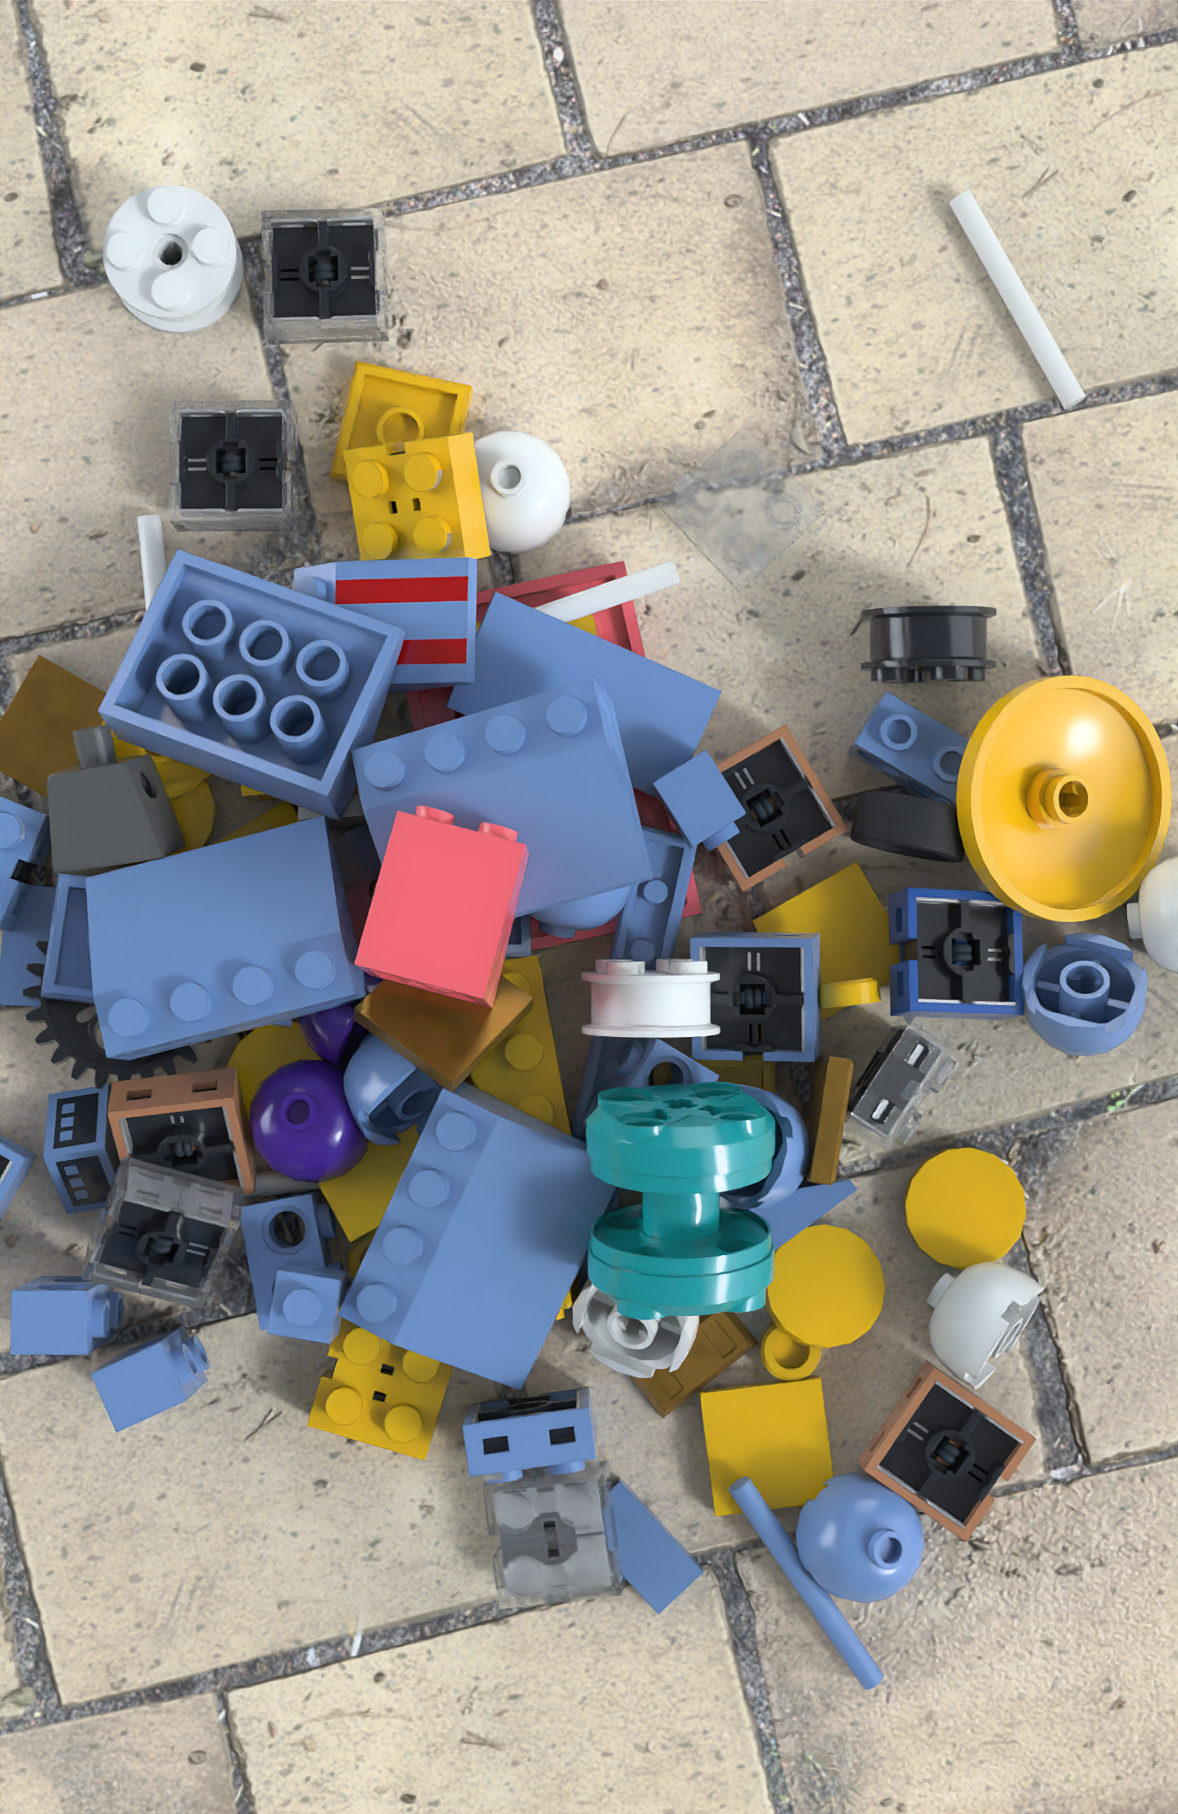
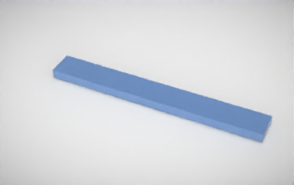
M641 826L653 879L632 885L625 905L619 912L609 959L644 961L645 970H656V959H672L697 845L689 848L680 834ZM592 1035L571 1129L572 1137L586 1143V1140L581 1137L586 1128L582 1124L584 1114L598 1093L609 1089L618 1073L614 1071V1066L622 1049L630 1040L638 1041L639 1037ZM620 1187L617 1188L606 1213L617 1209L621 1191ZM588 1252L578 1271L580 1290H582L589 1278Z

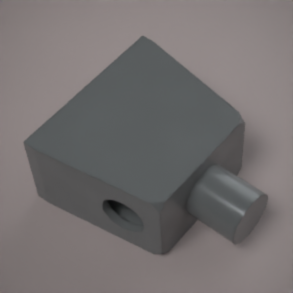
M107 724L72 731L80 765L50 774L47 780L54 874L159 859L185 847L184 836L153 758L149 754L117 758L111 730Z

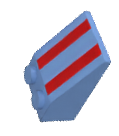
M462 557L338 561L294 569L293 590L404 629V641L387 694L475 684L477 559Z

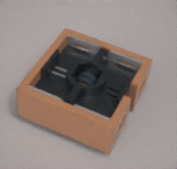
M786 724L716 765L746 812L745 815L734 821L740 832L713 849L739 894L785 868L786 864L782 858L796 851L801 859L848 830Z
M236 1067L112 1082L107 1115L125 1178L129 1169L133 1170L137 1167L146 1166L151 1167L150 1173L142 1172L138 1173L139 1175L161 1181L162 1178L171 1180V1186L188 1190L189 1186L198 1183H211L210 1189H199L198 1191L220 1197L222 1195L233 1197L255 1194L257 1158L248 1126L249 1123Z
M926 1360L862 1453L858 1462L865 1472L967 1542L995 1501L989 1493L999 1477L1008 1482L1036 1441V1438L1018 1423Z

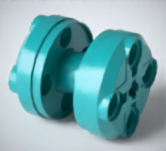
M700 1082L691 1085H656L640 1088L615 1087L600 1091L598 1093V1107L586 1119V1152L590 1157V1170L595 1177L603 1182L620 1188L643 1192V1203L614 1209L601 1215L592 1223L591 1239L588 1242L589 1280L605 1296L617 1304V1312L622 1316L632 1319L654 1320L667 1316H700L725 1311L749 1312L762 1308L766 1304V1288L772 1283L775 1275V1245L772 1240L771 1225L764 1217L753 1211H733L719 1207V1192L754 1184L770 1173L772 1156L775 1152L774 1117L756 1099L743 1093L741 1086L729 1082Z

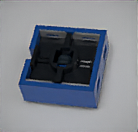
M907 887L888 895L889 945H899V963L889 966L890 1016L1006 1020L1024 1015L1021 913L1006 906L991 892Z

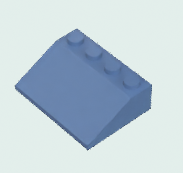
M177 549L100 705L98 713L119 740L341 821L357 786L351 750L373 743L404 641L405 631L400 627Z
M593 678L351 750L363 813L381 864L384 860L397 811L415 815L417 806H427L454 815V826L478 832L480 822H486L518 832L516 842L526 844L529 856L514 918L653 879L613 702Z
M325 815L85 878L92 990L107 1058L132 1060L362 1001L369 995L364 972L354 965L358 946L328 820Z
M464 1081L452 1093L443 1087L338 1315L393 1345L521 1390L588 1252L592 1223L606 1213L618 1187L603 1182L592 1174L590 1170V1157L586 1152V1143Z

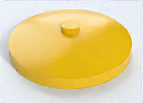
M1078 675L1035 679L1021 684L1001 697L985 713L969 739L960 765L956 793L957 819L963 846L972 867L983 884L996 898L1018 913L1040 920L1079 922L1098 918L1116 909L1134 895L1140 888L1143 879L1155 866L1161 854L1169 828L1172 803L1171 779L1166 755L1160 738L1146 714L1130 697L1116 687L1102 680Z

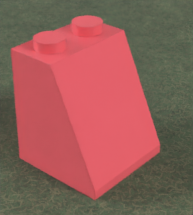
M417 806L415 815L397 811L354 965L370 976L493 1008L529 856L526 844L516 842L518 832L500 825L480 822L477 832L454 826L455 816L439 809Z

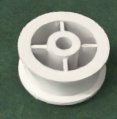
M175 185L148 188L125 201L114 213L107 226L103 241L105 271L125 306L144 324L169 333L198 331L222 318L237 299L244 275V263L240 246L225 214L212 200L200 192ZM181 258L177 264L169 265L172 260Z
M677 958L656 959V970H645L644 961H632V959H595V971L581 973V980L591 983V1023L581 1026L582 1034L608 1037L662 1038L709 1036L720 1033V1026L710 1023V983L720 980V973L708 972L707 961Z

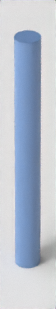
M744 1476L735 1481L729 1487V1493L863 1689L869 1690L876 1687L883 1680L884 1674L830 1595L818 1586L811 1573L804 1569L798 1558L796 1545L748 1476Z

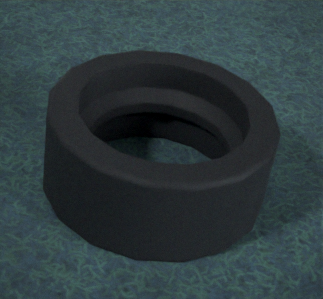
M871 790L859 792L850 832L852 841L874 849L914 858L950 863L963 862L965 849L959 831L956 806L899 793Z

